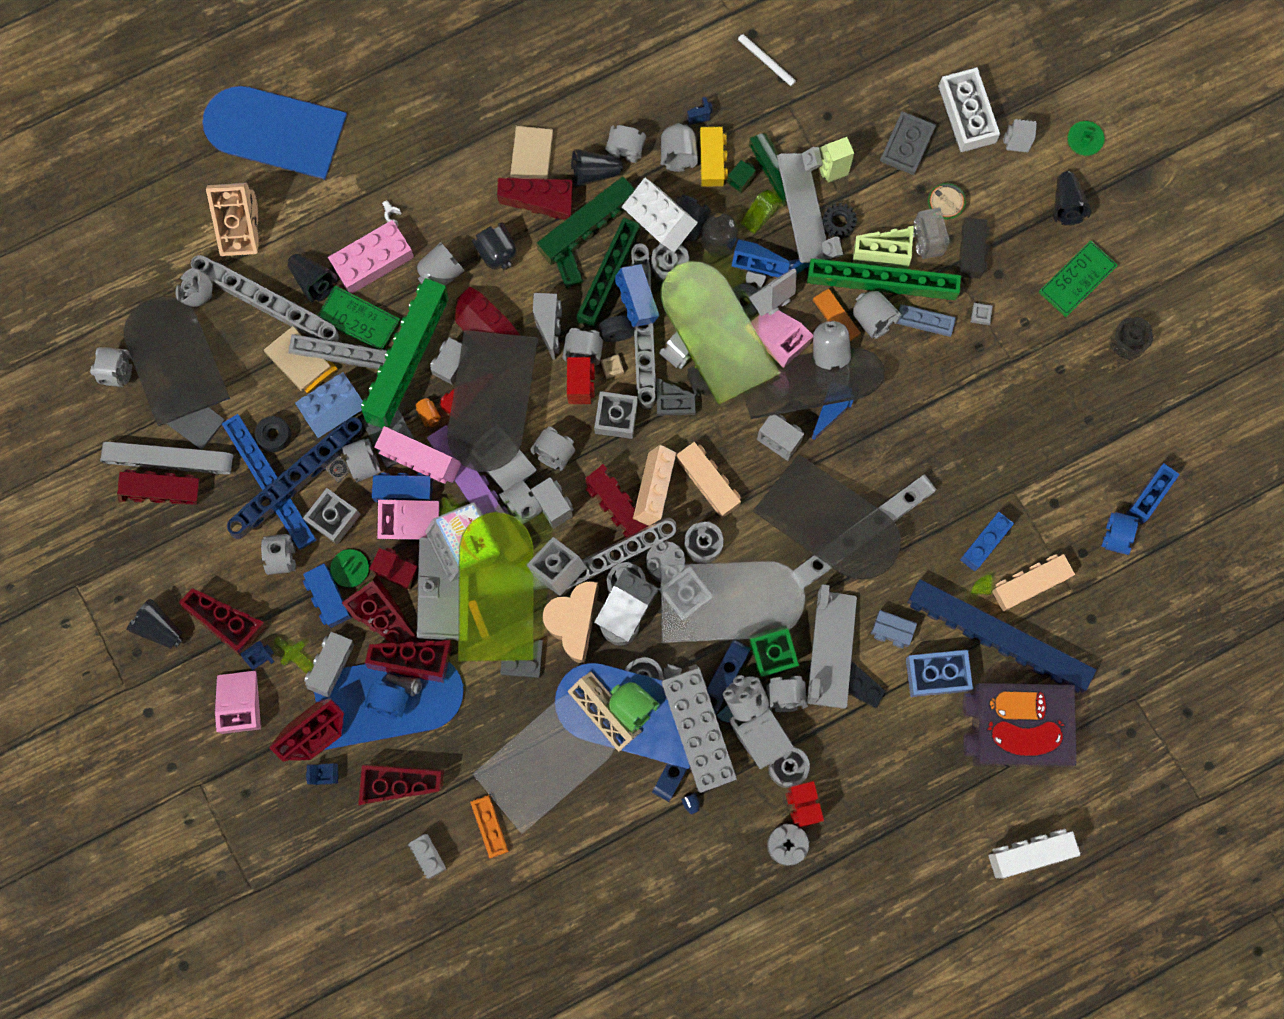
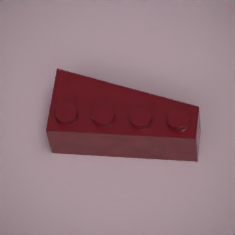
M498 178L499 204L521 210H530L532 213L548 215L554 219L566 220L572 215L573 183L572 180Z
M602 464L585 478L588 494L592 498L596 497L600 502L598 503L599 507L604 513L608 511L612 516L610 520L616 527L620 526L624 530L622 534L625 538L648 527V525L633 519L636 505H632L633 501L626 492L619 490L621 487L617 480L612 476L609 478L606 473L607 468Z
M126 469L124 472H119L118 501L126 502V498H130V500L137 503H143L146 499H150L153 503H165L166 500H170L169 503L197 505L199 479L193 475L175 477L176 475L173 473H164L163 476L156 475L155 472L145 471L144 474L136 473L135 470Z
M193 588L179 601V604L186 612L239 656L267 628L263 621L240 612L225 603L223 604Z
M443 640L438 642L369 644L365 665L368 669L444 683L452 643L451 640Z
M364 764L361 769L358 805L439 792L443 790L444 770Z

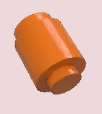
M429 398L420 400L416 404V412L423 425L430 428L435 427L441 419L439 412Z

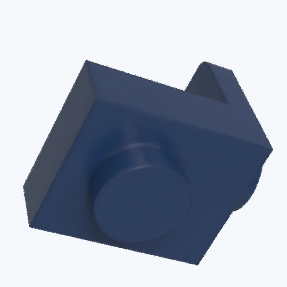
M260 640L241 653L242 658L252 670L267 660L271 664L275 662L272 657L274 652L268 644L264 646Z
M338 764L307 765V784H338Z

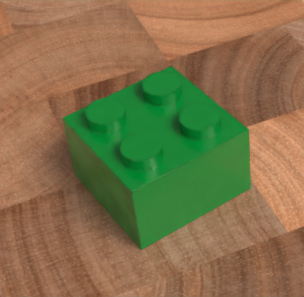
M786 625L748 636L758 673L761 677L799 666L790 632Z

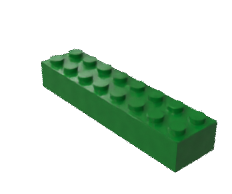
M427 278L418 285L416 290L417 296L415 300H411L408 308L409 312L407 316L402 318V327L394 335V344L386 352L385 363L380 365L377 371L378 377L370 385V394L368 398L363 400L361 405L366 423L381 429L384 426L389 428L449 301L446 286Z

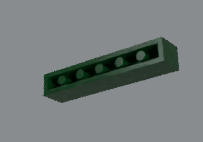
M622 176L536 242L537 250L550 265H553L555 262L559 263L564 259L567 251H575L583 240H589L596 230L603 229L609 220L617 218L622 213V206L635 189Z
M623 217L577 314L578 323L592 329L596 328L615 288V275L621 268H624L632 248L641 232L639 223Z

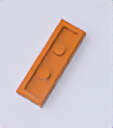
M829 288L813 298V302L827 321L840 322L846 326L850 341L861 334Z
M490 795L471 801L470 803L489 858L491 859L509 852Z

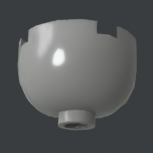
M191 268L180 278L183 280L181 286L177 284L176 299L178 301L195 307L204 304L211 298L212 282L204 272Z

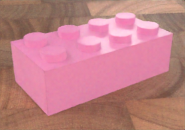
M391 220L329 256L328 259L348 292L353 294L414 258V255L396 224Z
M385 426L375 445V448L380 450L379 454L394 461L396 460V462L411 469L413 467V470L429 476L431 473V478L444 484L447 481L453 483L462 464L461 461Z

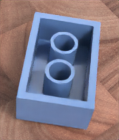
M342 372L324 385L319 386L313 392L302 397L295 404L319 438L360 412L363 401L344 372Z
M968 650L911 655L906 658L911 697L969 692L973 689Z

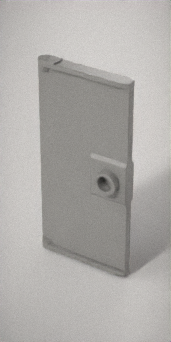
M420 538L417 638L467 641L468 575L450 582L429 539Z

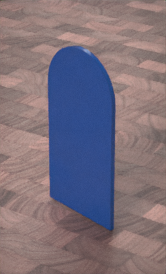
M239 86L225 89L211 99L204 111L203 129L210 143L224 153L326 179L347 113Z
M449 662L444 683L420 679V683H422L421 691L413 697L407 693L409 697L402 719L398 720V716H395V719H390L373 714L374 709L369 708L368 711L364 709L370 686L375 683V680L385 682L386 686L392 688L395 685L397 686V684L386 681L388 672L368 669L365 664L343 668L329 698L314 692L316 702L331 698L344 712L341 737L324 750L430 731L444 726L454 718L462 704L464 684L458 671ZM390 673V674L395 675V676H398V677H400V676H401V677H409V676H404V675H399V674Z
M598 663L580 665L569 671L561 680L556 691L555 706L562 725L572 735L580 739L611 748L615 747L567 691L589 672L594 674L609 693L618 684L620 686L628 682L638 684L660 706L657 711L652 709L648 714L651 718L640 728L642 733L628 743L622 751L690 769L662 685V680ZM579 686L575 691L581 697H585V692ZM590 703L592 711L598 712L597 706L594 703ZM603 718V724L606 727H611L610 721L607 718ZM616 733V739L622 744L625 739L621 734Z

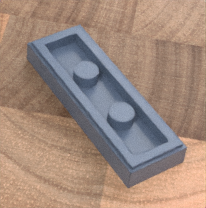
M903 304L900 305L899 312L901 313V318L897 324L951 337L955 317Z

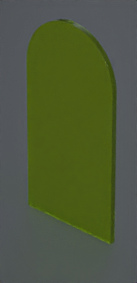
M685 262L675 266L666 275L661 287L663 307L719 405L780 374L731 287L719 271L701 262Z
M497 511L483 514L470 522L461 536L459 543L458 661L533 660V574L527 567V564L533 559V544L525 526L511 515Z

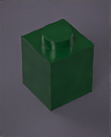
M740 160L728 175L727 183L742 194L755 178L756 170L754 166L749 162L745 163L743 160Z

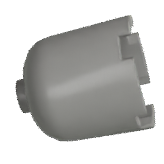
M674 124L666 128L661 136V165H666L667 170L684 171V167L689 166L694 168L698 161L694 131L682 124Z
M441 242L422 258L417 265V271L420 275L418 280L421 283L427 278L446 286L465 271Z
M878 291L862 293L856 298L857 302L853 308V315L871 338L875 337L877 339L890 331L888 327L893 322L897 324L901 318V313Z
M827 321L815 329L813 334V357L816 365L830 370L831 367L839 365L842 368L851 360L849 332L842 323Z

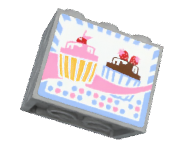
M474 502L432 519L425 531L450 582L490 566L500 554L499 546L496 541H493L491 530L484 523L482 512L479 507H476Z

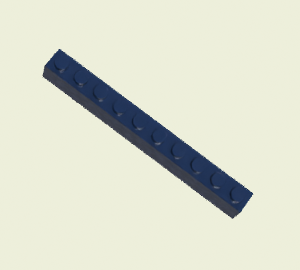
M920 579L907 603L911 604L910 607L912 609L928 613L927 616L933 620L938 621L940 619L946 622L945 625L947 627L963 631L962 634L968 638L973 639L975 637L981 640L980 643L982 645L998 649L997 652L1003 656L1008 657L1010 655L1016 658L1015 661L1017 663L1033 667V671L1038 674L1044 675L1045 673L1051 676L1050 679L1052 681L1068 685V689L1073 692L1087 691L1096 672V669Z

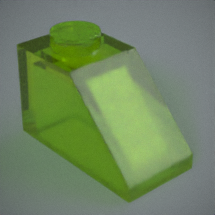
M768 189L758 194L742 219L741 224L753 234H756L773 215L782 200Z

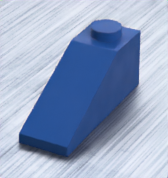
M738 239L732 267L774 277H780L788 272L790 261L756 243Z
M831 382L811 439H817L846 411L847 406H852L854 396H851L852 389Z

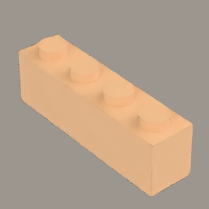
M693 442L676 455V460L722 519L740 506L741 497L735 489L732 490L728 486L729 481L725 475L718 473V467L712 459L708 460L705 456L706 451L701 445L697 446Z
M659 445L648 453L633 519L648 526L661 519L676 452Z
M1055 554L1046 559L1047 563L1041 565L1039 562L1030 567L1031 571L1025 574L1021 571L1012 576L1013 580L1007 582L1005 579L997 583V588L992 592L1002 611L1004 612L1072 578L1075 573L1065 555L1063 554L1058 557Z

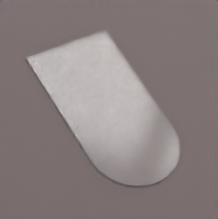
M778 562L661 565L662 643L749 639L748 636L784 625L790 630L797 623L804 609L805 592L804 588L802 589L799 577L792 569Z
M578 693L581 697H585V693ZM568 694L555 701L476 770L473 775L507 815L509 820L523 834L605 763L613 754L615 747L573 697ZM590 703L592 711L598 712L597 706L594 703ZM603 718V724L606 727H611L610 721L607 718ZM616 733V739L618 740L619 733Z

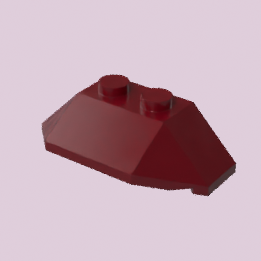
M469 287L456 299L455 323L480 348L509 351L522 338L510 321L482 293L474 288Z
M331 698L316 702L286 725L269 748L282 762L288 760H311L341 737L344 712Z

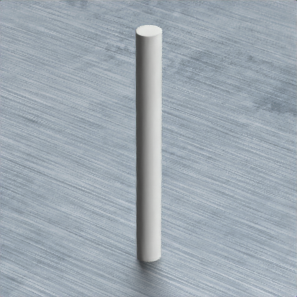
M742 34L738 38L742 44L791 87L796 83V80L745 35Z

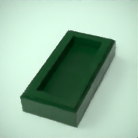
M567 251L564 259L556 263L565 288L583 283L572 252Z

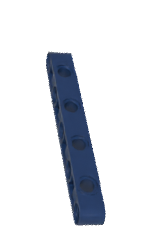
M355 417L347 419L249 501L228 521L227 529L230 535L235 539L243 538L342 455L343 446L354 443L362 436L363 428L361 421ZM354 425L359 427L356 431L349 430ZM323 450L330 451L327 456L320 455ZM294 475L301 476L298 481L291 480ZM267 499H268V500H271V504H270V505H268V506H263V505H262V502H263L264 500H267ZM235 525L242 526V528L239 531H232V528Z
M735 639L732 641L707 688L709 698H714L717 702V705L713 707L715 716L724 701L723 692L733 683V679L737 676L751 650L750 647ZM726 664L734 665L735 671L727 673L724 670ZM667 763L652 793L670 802L687 768ZM671 767L679 769L680 774L678 777L673 778L669 776L668 771Z

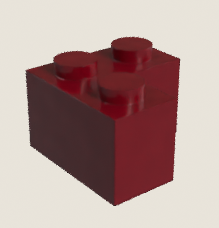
M387 547L385 550L378 549L370 567L375 576L408 590H411L419 572L415 561L408 558L405 561L401 560L396 551Z

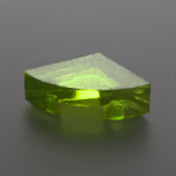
M986 575L978 579L971 589V594L991 595L992 575Z

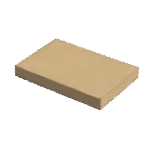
M516 126L510 178L548 179L553 129Z
M292 326L267 346L264 352L302 392L331 367L324 359L288 354L291 334L302 336Z

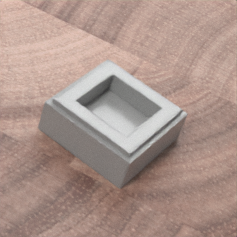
M974 303L970 322L989 325L993 306Z

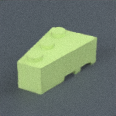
M847 137L819 148L823 163L820 167V172L823 178L826 177L827 182L849 174L854 152Z
M909 226L908 229L903 230L892 229L886 233L875 232L856 236L852 263L908 269L912 256L914 226Z

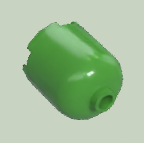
M635 682L624 683L622 686L618 684L610 692L612 694L609 700L610 710L632 733H634L635 729L639 730L651 718L648 714L652 709L657 711L660 706L652 696Z

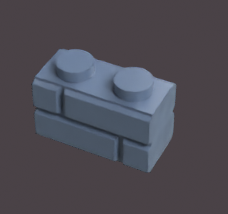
M879 610L871 634L875 635L874 639L882 642L889 640L893 642V646L904 648V646L908 647L910 645L917 623Z

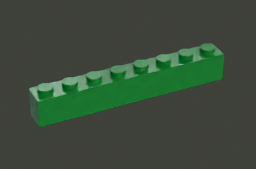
M813 258L810 259L807 278L808 284L947 300L957 299L961 275Z

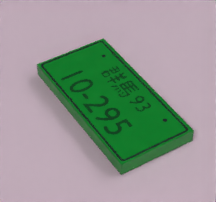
M1090 240L1039 293L1063 316L1067 317L1118 265Z
M337 286L333 288L317 315L324 321L332 324L336 329L374 349L380 350L385 349L401 322L399 318Z

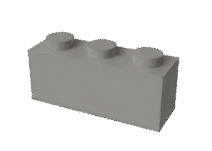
M333 632L330 633L329 637L326 636L322 642L323 649L320 654L315 656L313 661L314 667L312 671H308L304 680L307 689L328 698L354 647L352 640Z

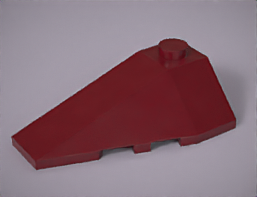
M377 576L367 581L342 602L354 619L358 622L361 621L370 630L383 636L389 643L420 642V639L417 638L416 633L393 597Z

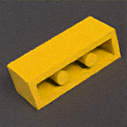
M700 127L701 187L724 186V179L728 177L727 168H724V162H727V151H723V145H726V134H723V127Z

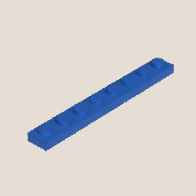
M237 414L223 422L222 425L261 489L264 490L278 477L241 417ZM291 498L276 510L277 515L299 550L316 541V538Z

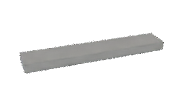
M291 334L288 354L379 369L380 365L385 363L387 351Z

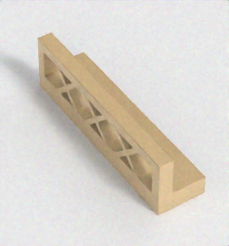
M592 672L583 676L567 691L618 752L642 733L641 729H635L634 733L630 732L612 713L609 707V700L612 695ZM579 686L585 692V697H581L575 691ZM590 703H594L597 706L598 712L592 711ZM603 718H607L610 721L611 727H606L603 724ZM616 733L621 734L625 739L622 744L616 739Z

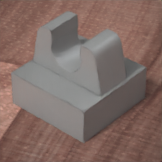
M748 270L746 284L751 285L752 282H756L758 284L757 290H760L765 282L766 274Z

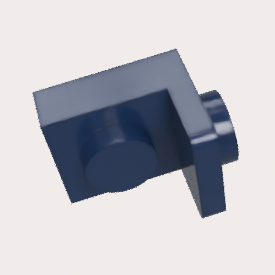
M702 97V108L694 107L687 111L688 125L710 121V114L713 113L711 102H707L706 97Z

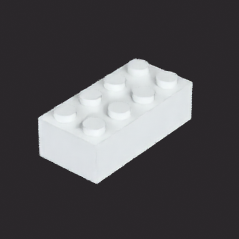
M978 68L942 77L939 89L960 151L964 152L996 143L1000 133Z
M646 178L643 179L622 206L661 244L673 252L676 251L698 223L660 188Z
M1066 829L1050 832L1051 837L1040 835L1030 838V843L1027 840L1013 843V848L1003 846L992 849L993 853L988 856L995 878H1005L1080 856L1073 832H1066Z

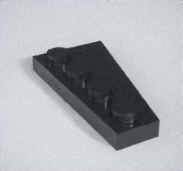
M851 661L848 694L876 709L885 690ZM811 664L806 671L810 673Z

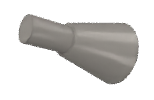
M390 673L386 676V681L405 688V692L412 697L421 691L422 683H420V678L398 677Z

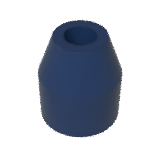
M691 793L681 798L684 808L690 814L699 811V800L696 793Z

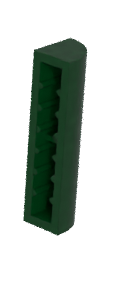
M767 133L751 137L749 139L751 151L783 206L788 205L777 159L778 151Z

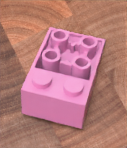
M779 310L772 315L768 313L763 316L758 315L744 327L783 368L805 350L813 339V334L802 323Z
M378 500L377 539L428 538L425 531L432 519L439 517V501Z
M257 671L217 675L215 717L216 731L218 733L225 734L261 729Z

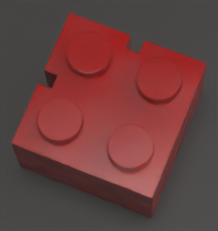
M567 357L568 404H591V398H595L594 382H591V380H595L594 363H591L590 357Z
M814 781L788 788V792L785 795L788 805L792 804L793 812L790 815L793 825L797 824V827H803L824 821L820 803L816 804L815 801L818 799Z

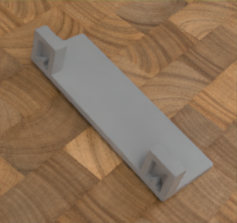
M812 147L800 154L777 155L800 262L810 263L811 258L833 260L843 255L839 237H832L826 240L811 173L812 170L823 165L819 147Z
M821 585L817 597L807 704L845 709L848 700L857 597L829 592V585Z
M695 664L688 667L690 671L662 680V685L698 791L701 793L737 779L700 669Z

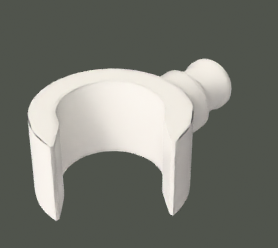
M388 201L383 202L387 223L391 221L389 216L392 213L401 214V211L396 207H392Z

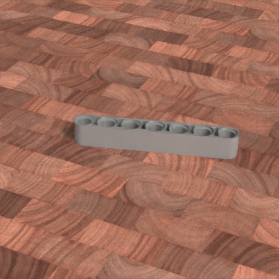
M103 442L100 462L113 465L228 475L231 474L233 454Z
M664 518L583 559L582 562L586 566L587 573L579 575L567 589L672 537L676 532V522L671 518ZM669 523L672 525L673 530L665 532L662 529V525ZM652 532L656 538L653 541H649L645 538V534ZM628 542H637L638 548L634 550L630 549L628 547ZM614 549L619 550L621 556L614 558L611 555V551ZM596 558H600L603 560L604 565L597 567L593 561Z

